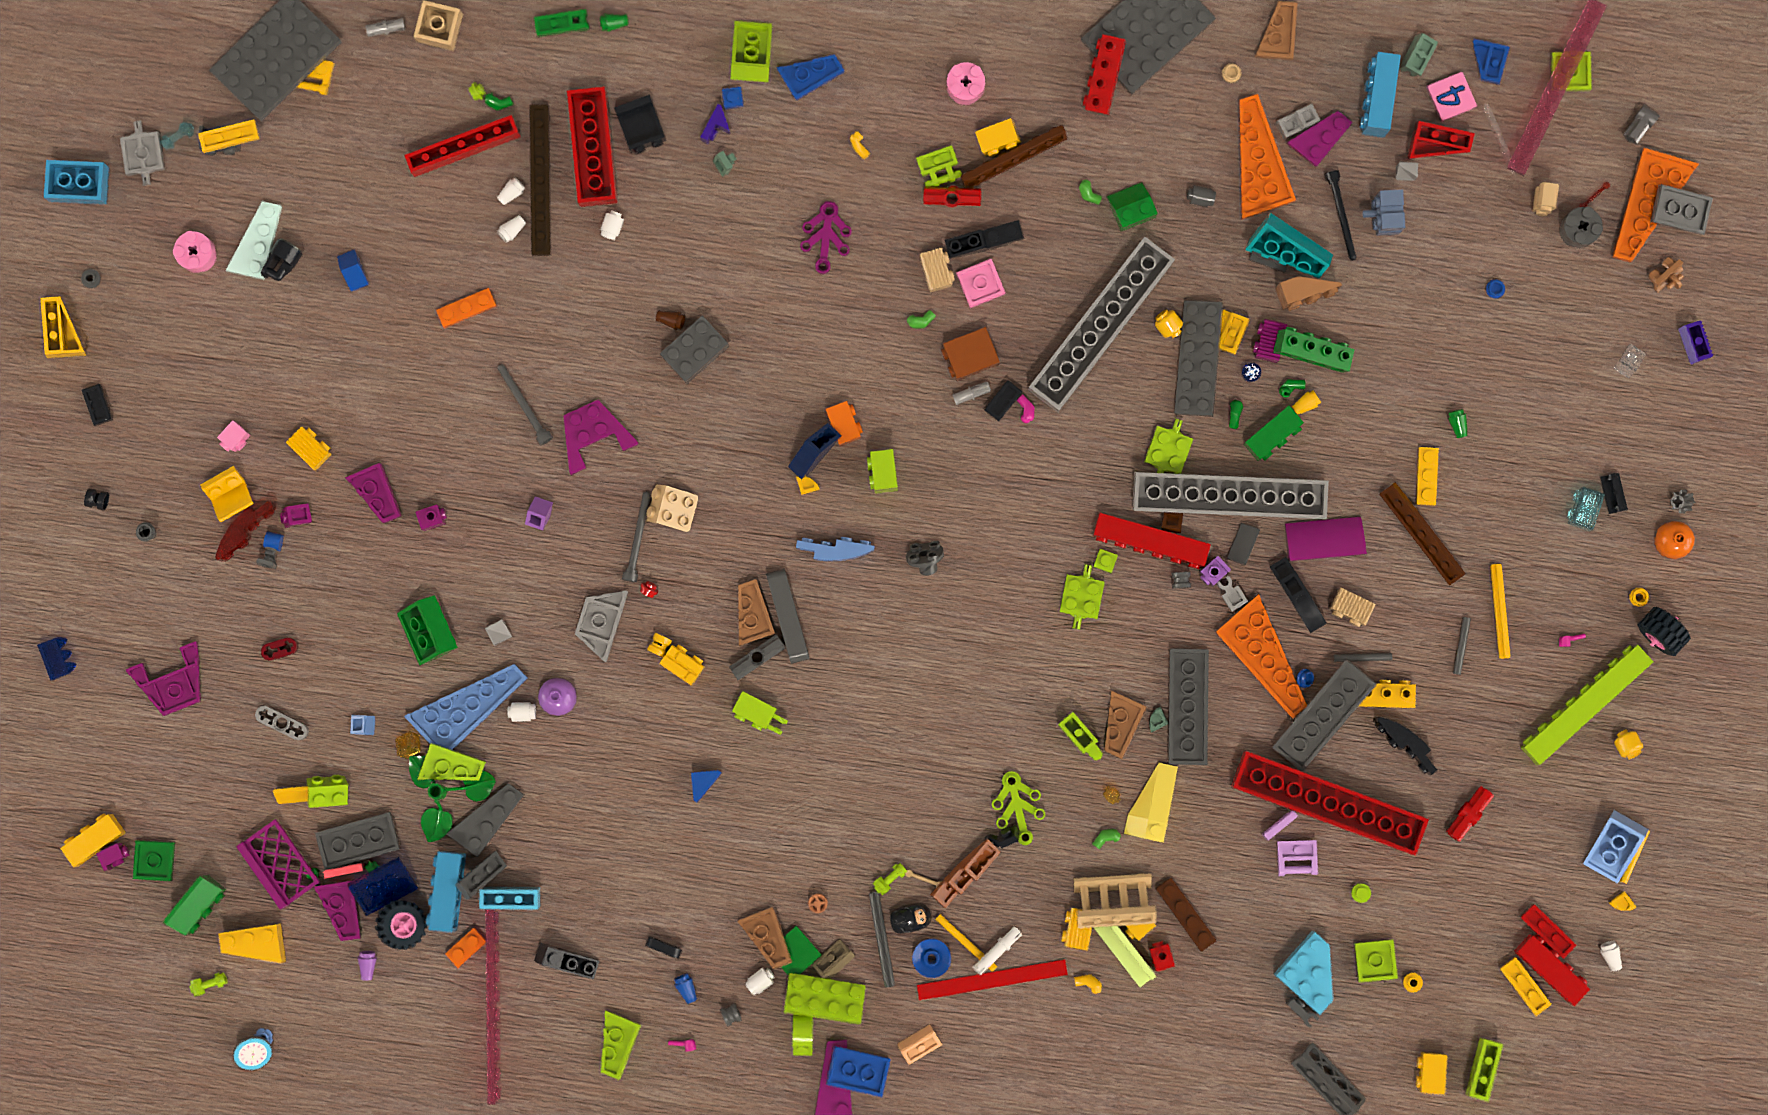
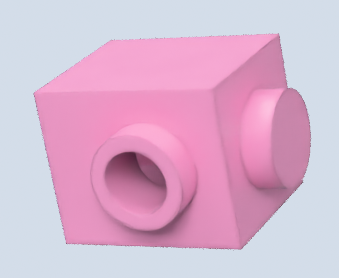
M232 420L217 438L221 441L220 445L226 451L232 450L236 452L246 445L247 442L245 441L251 435L237 422Z

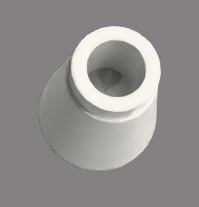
M515 177L508 181L497 198L505 205L523 194L525 187Z
M518 215L499 226L500 229L497 233L505 242L512 241L526 223Z
M1615 941L1601 944L1600 952L1611 971L1622 969L1619 945Z

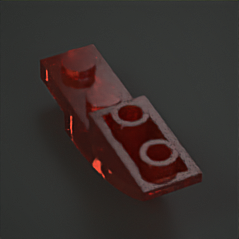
M268 500L256 511L251 507L246 508L227 529L219 544L215 558L218 561L222 562L224 560L226 562L234 556L233 552L237 549L245 548L249 544L248 541L252 538L248 531H254L259 527L260 521L264 518L267 520L274 515V510L277 509L274 503Z

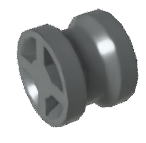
M1191 572L1171 573L1174 579L1172 589L1191 588V583L1189 582Z
M735 1003L731 1004L728 1008L720 1009L727 1027L731 1026L735 1021H742Z

